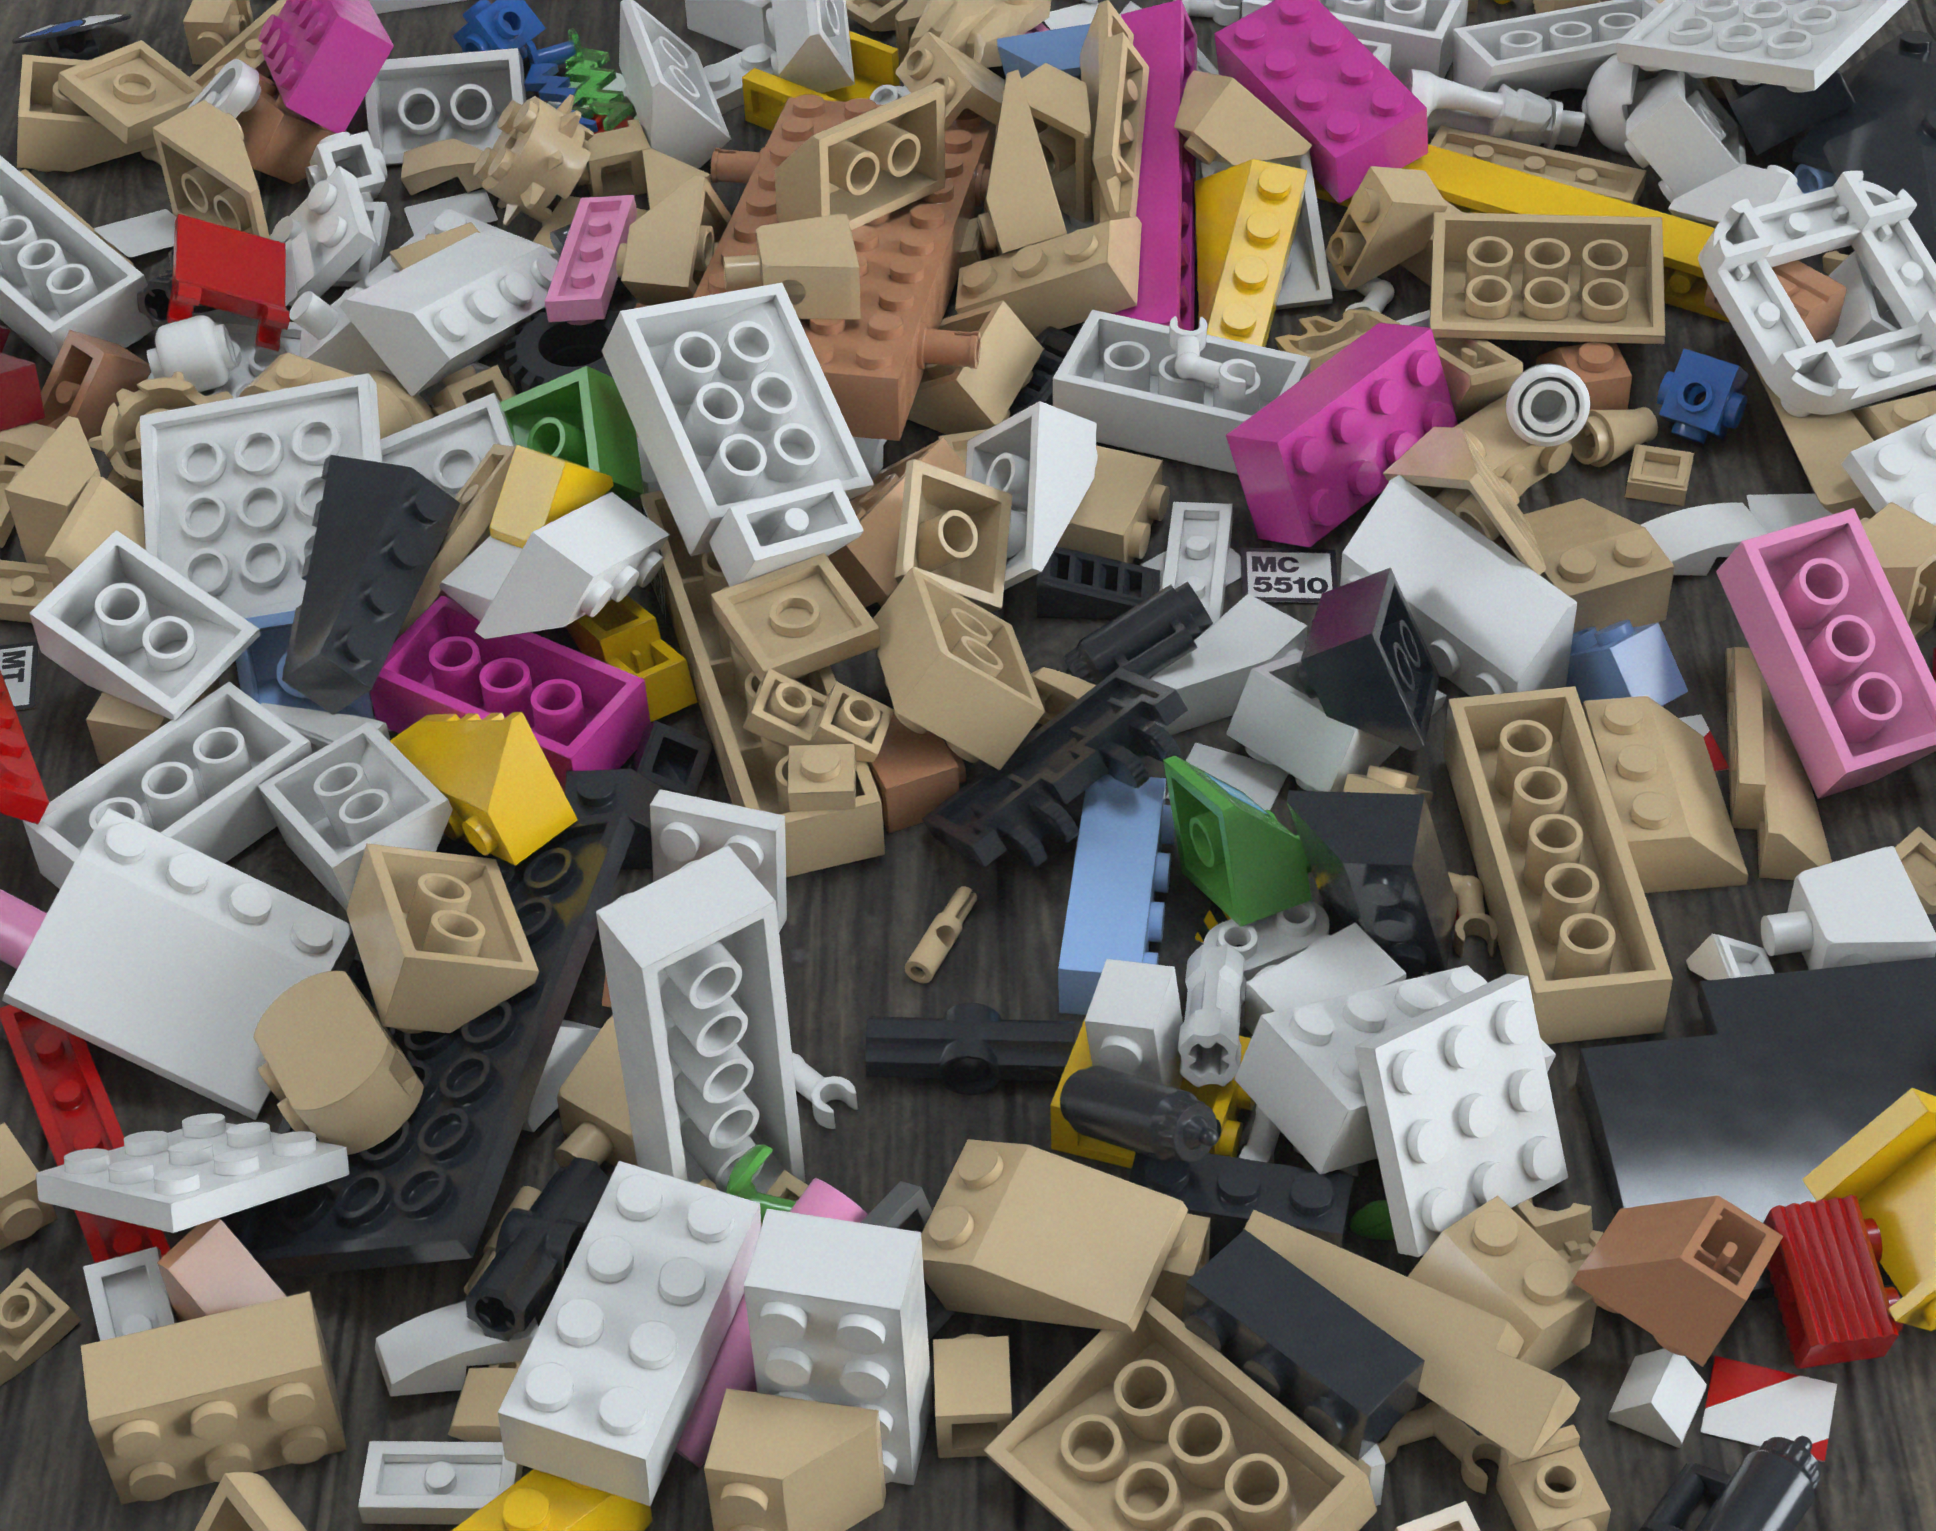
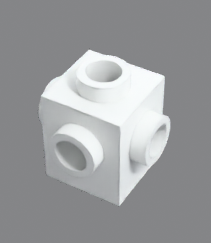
M368 131L350 135L349 132H341L322 139L317 144L311 157V166L306 167V176L310 190L318 182L326 180L338 166L347 170L356 177L363 202H374L373 199L378 197L385 179H387V168L383 155L379 148L373 147Z

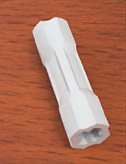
M1227 943L1218 947L1201 945L1187 960L1185 983L1188 992L1185 1020L1180 1026L1178 1051L1181 1055L1180 1074L1198 1088L1207 1084L1225 1086L1236 1076L1240 1067L1241 1043L1239 1040L1241 1005L1245 1001L1246 978L1243 975L1245 957Z

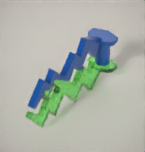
M574 28L568 30L569 41L537 50L532 40L527 41L526 48L530 70L524 82L526 91H539L541 100L560 102L561 104L570 94L574 95L575 98L571 112L576 110L581 112L579 123L593 132L598 131L596 121L590 120L594 117V114L608 115L603 120L605 131H611L633 112L632 103L621 102L624 100L623 91L602 90L617 78L615 70L601 68L610 61L609 53L583 48ZM566 63L567 69H570L565 73L566 77L553 76L559 72L558 65ZM570 82L581 83L577 88H568L571 86ZM584 105H589V108H581V107H583Z

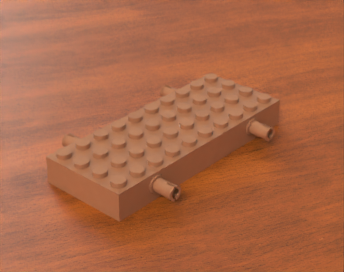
M812 94L788 98L766 146L762 147L760 152L715 148L711 159L712 182L743 183L747 185L693 298L725 293L723 257L757 255L756 229L762 225L781 223L777 221L775 169L811 136L882 106L881 104H876L873 100L866 98H856L847 102L827 101L818 95ZM969 108L964 109L950 127L945 130V188L851 230L859 263L861 319H799L852 437L900 441L927 364L970 367V369H977L981 351V334L979 331L939 330L959 275V268H961L960 252L969 219L978 218L985 202L996 137V125ZM637 303L634 309L646 307L647 305Z

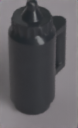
M1185 582L1176 589L1170 584L1079 640L1076 648L1063 657L1068 666L1065 673L1094 685L1100 683L1119 667L1150 678L1197 649L1198 647L1194 640L1202 634V630L1212 625L1213 622L1188 582Z
M1092 1066L1074 1072L1066 1080L1060 1095L1062 1115L1077 1133L1164 1162L1175 1163L1184 1161L1189 1163L1198 1161L1210 1151L1221 1136V1123L1216 1119L1212 1109L1205 1105L1204 1102L1199 1101L1192 1093L1104 1066Z
M1799 1436L1794 1441L1784 1437H1772L1764 1441L1758 1451L1749 1453L1733 1476L1697 1463H1686L1639 1531H1685L1680 1529V1527L1703 1495L1714 1498L1716 1501L1695 1531H1794L1812 1505L1814 1489L1820 1482L1821 1469L1815 1457L1810 1453L1812 1449L1811 1440L1806 1436Z

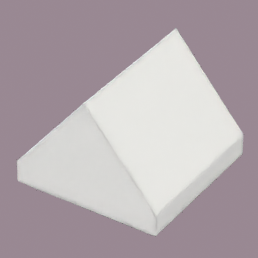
M1665 1348L1635 1356L1611 1408L1608 1420L1680 1448L1704 1395L1707 1384L1685 1356L1674 1354Z

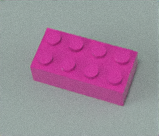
M287 0L278 17L272 14L267 19L259 35V42L262 43L260 49L285 106L334 133L345 132L394 47L369 0Z
M1274 0L1214 33L1219 75L1233 77L1312 145L1309 153L1313 177L1338 203L1354 195L1370 166L1401 169L1428 153L1427 107L1319 0Z
M1388 323L1376 324L1226 435L1258 539L1311 547L1381 493L1389 483L1383 472L1433 427L1453 428L1458 425L1432 329Z
M443 595L394 642L373 688L370 690L376 720L386 723L388 729L399 734L428 714H456L461 719L468 713H477L482 720L491 713H502L504 718H506L513 712H522L564 794L566 771L620 769L637 750L644 728L651 724L645 679L532 632L484 639L475 632L480 621L455 600Z

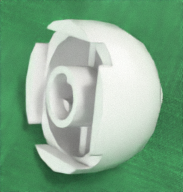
M1617 54L1611 56L1594 72L1587 89V94L1583 99L1582 112L1585 113L1586 123L1590 125L1595 136L1604 146L1621 155H1630L1624 145L1628 140L1626 137V121L1661 70L1646 71L1641 69L1639 65L1619 63Z

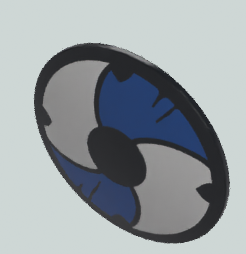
M111 14L71 19L26 33L13 39L12 43L17 44L47 39L53 53L60 58L92 60L99 57L98 47L101 44L100 27L128 20L132 16L131 14ZM91 30L93 39L86 40L82 51L72 52L66 45L58 46L56 39L58 36Z

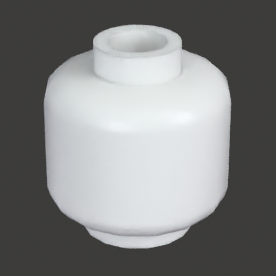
M205 315L162 325L156 331V348L147 350V358L154 379L171 378L174 372L179 371L183 373L184 380L194 385L198 392L223 386L229 380V369L237 367L234 348L225 325H215L214 321Z

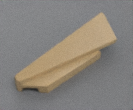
M1109 0L1098 4L1079 57L1081 81L1087 85L1091 122V193L1094 225L1109 220L1136 216L1149 66L1133 46L1134 34Z
M1753 362L1820 504L1832 514L1854 508L1859 520L1865 517L1871 519L1876 514L1841 465L1851 451L1874 441L1851 410L1830 415L1811 413L1806 417H1796L1789 414L1783 408L1781 399L1766 384Z
M1744 647L1726 648L1725 668L1731 824L1733 828L1757 830L1759 878L1795 880V877L1802 871L1832 863L1811 783L1751 649Z
M1253 1210L1244 1228L1424 1359L1425 1362L1418 1391L1517 1458L1528 1459L1534 1456L1574 1413L1580 1397L1564 1379L1516 1359L1525 1340L1508 1321Z

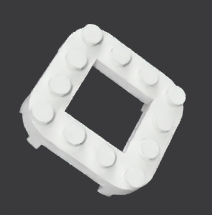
M1863 171L1842 172L1832 187L1754 208L1747 198L1736 202L1720 220L1698 256L1699 264L1703 269L1709 287L1764 381L1781 399L1783 408L1789 414L1796 417H1806L1811 413L1819 415L1841 413L1936 384V264L1908 220L1917 204L1904 189L1900 190L1898 195L1895 196L1879 185L1863 181ZM1852 245L1902 329L1837 348L1831 339L1816 343L1771 267Z

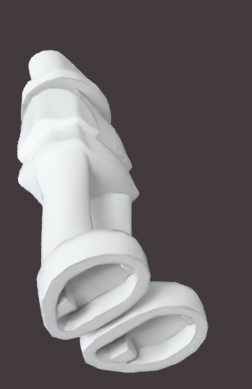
M1411 69L1407 74L1405 87L1427 107L1428 133H1437L1439 127L1444 125L1538 147L1541 143H1544V148L1553 150L1556 144L1576 147L1583 132L1585 113L1563 110L1562 102L1553 99L1547 100L1524 89L1515 91L1509 86L1502 84L1497 93L1484 92L1440 78L1429 71Z

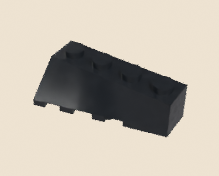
M330 455L324 461L321 476L322 479L326 480L323 498L315 507L312 526L317 527L312 554L305 558L301 578L306 580L303 601L295 610L282 680L334 715L372 690L461 503L412 467Z

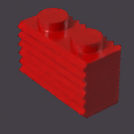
M1849 1195L1845 1198L1835 1197L1830 1200L1806 1201L1800 1205L1792 1203L1787 1206L1778 1205L1771 1208L1763 1224L1783 1237L1770 1258L1767 1269L1770 1271V1280L1774 1285V1295L1778 1299V1309L1782 1313V1323L1786 1327V1337L1790 1340V1351L1794 1354V1365L1801 1369L1885 1357L1899 1336L1898 1331L1903 1329L1904 1323L1895 1321L1888 1310L1900 1300V1297L1894 1287H1884L1877 1262L1881 1261L1883 1254L1881 1234L1873 1218L1863 1219L1857 1196Z

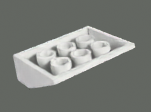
M782 282L620 311L602 349V353L690 556L713 551L709 540L730 506L839 478L849 500L872 489L874 483Z
M107 808L75 860L6 989L2 1001L256 1120L271 1092L257 1068L267 1062L253 1038L257 1024L268 1007L287 989L312 975L336 970L351 936L352 928L349 923Z

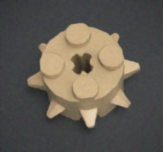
M570 94L557 109L534 96L522 105L513 100L502 112L497 124V128L502 130L495 142L493 149L487 147L479 156L473 175L482 180V187L486 191L499 198L497 204L499 208L506 207L503 220L504 225L508 226L521 211L539 222L549 219L552 216V211L546 207L556 195L567 199L580 179L591 154L590 151L582 147L584 139L587 141L594 136V132L579 123L581 112L578 110L571 112L575 98L574 95Z
M179 371L174 372L171 378L163 377L144 380L137 384L140 390L136 392L122 388L116 393L119 406L117 407L114 402L108 408L101 427L102 435L90 438L88 441L90 447L105 452L113 466L107 480L123 493H130L140 505L144 506L140 416L232 399L233 396L228 391L204 396L196 390L194 385L185 381L183 373Z

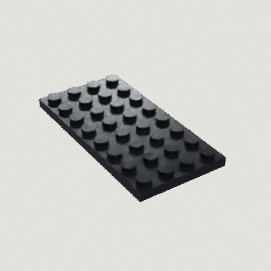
M624 810L577 817L578 820L516 866L490 853L485 856L477 851L473 845L459 838L455 841L451 839L440 840L436 852L496 859L539 970L536 982L451 1033L432 1031L405 1033L395 1028L387 1027L423 1084L420 1101L408 1120L390 1137L367 1150L347 1155L349 1175L242 1211L233 1234L271 1278L473 1258L598 929L596 911L607 905L634 834L635 827ZM357 950L347 974L378 1013L359 950ZM284 1117L277 1133L295 1132Z

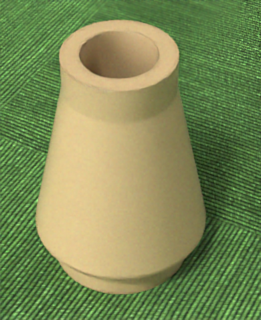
M1646 407L1628 410H1590L1583 428L1571 439L1572 453L1583 464L1603 467L1635 448V444L1638 445L1653 440L1658 431L1656 417Z

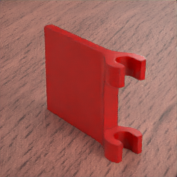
M178 214L175 220L173 279L167 322L173 323L191 318L194 305L199 306V304L259 320L255 340L256 346L278 352L282 329L287 330L290 322V311L286 310L285 306L286 243Z

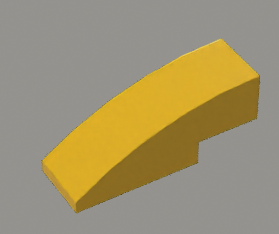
M628 595L620 602H616L613 599L608 601L594 617L586 614L565 626L582 654L645 679L650 722L697 703L686 659L661 639L656 618Z

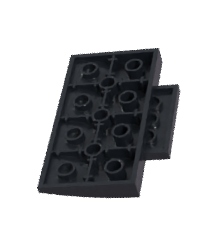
M1936 957L1700 981L1697 1001L1709 1035L1581 1048L1575 1083L1615 1216L1622 1208L1719 1195L1763 1223L1770 1209L1775 1206H1787L1792 1203L1800 1205L1806 1201L1816 1202L1802 1179L1911 1088L1936 1096ZM1877 1262L1883 1284L1893 1285V1281L1881 1263ZM1767 1266L1747 1300L1775 1297L1774 1285L1771 1283L1770 1271L1767 1269Z

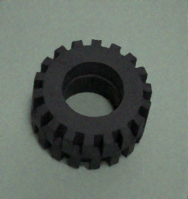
M608 306L605 319H598L586 325H571L567 321L548 322L547 313L544 312L531 316V322L521 323L515 329V336L509 337L506 343L507 352H505L509 383L516 395L585 366L613 377L603 356L602 349L620 311L613 312L612 307Z

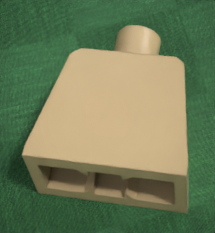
M847 213L762 225L756 229L757 255L723 257L726 292L782 282L799 319H861L859 263Z
M613 1015L606 1021L559 1088L557 1103L563 1133L567 1137L554 1152L555 1159L560 1167H567L574 1157L596 1161L599 1166L604 1160L615 1167L619 1161L638 1166Z

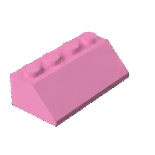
M1853 508L1741 541L1716 573L1817 798L1820 799L1874 782L1935 752L1936 683L1855 509Z

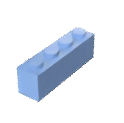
M1105 774L1085 790L1058 967L1059 1013L1087 1014L1106 959L1158 965L1159 954L1148 952L1150 942H1162L1165 903L1155 902L1156 892L1168 893L1171 870V853H1161L1162 844L1174 845L1175 828L1171 805H1165L1166 778L1150 777L1146 783L1137 789L1114 779L1110 774Z

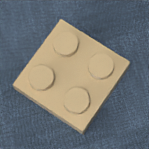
M142 40L61 71L58 78V90L126 144L153 134L152 127L186 110L204 89Z
M825 553L711 594L714 615L760 682L769 668L790 679H795L881 646L878 625Z

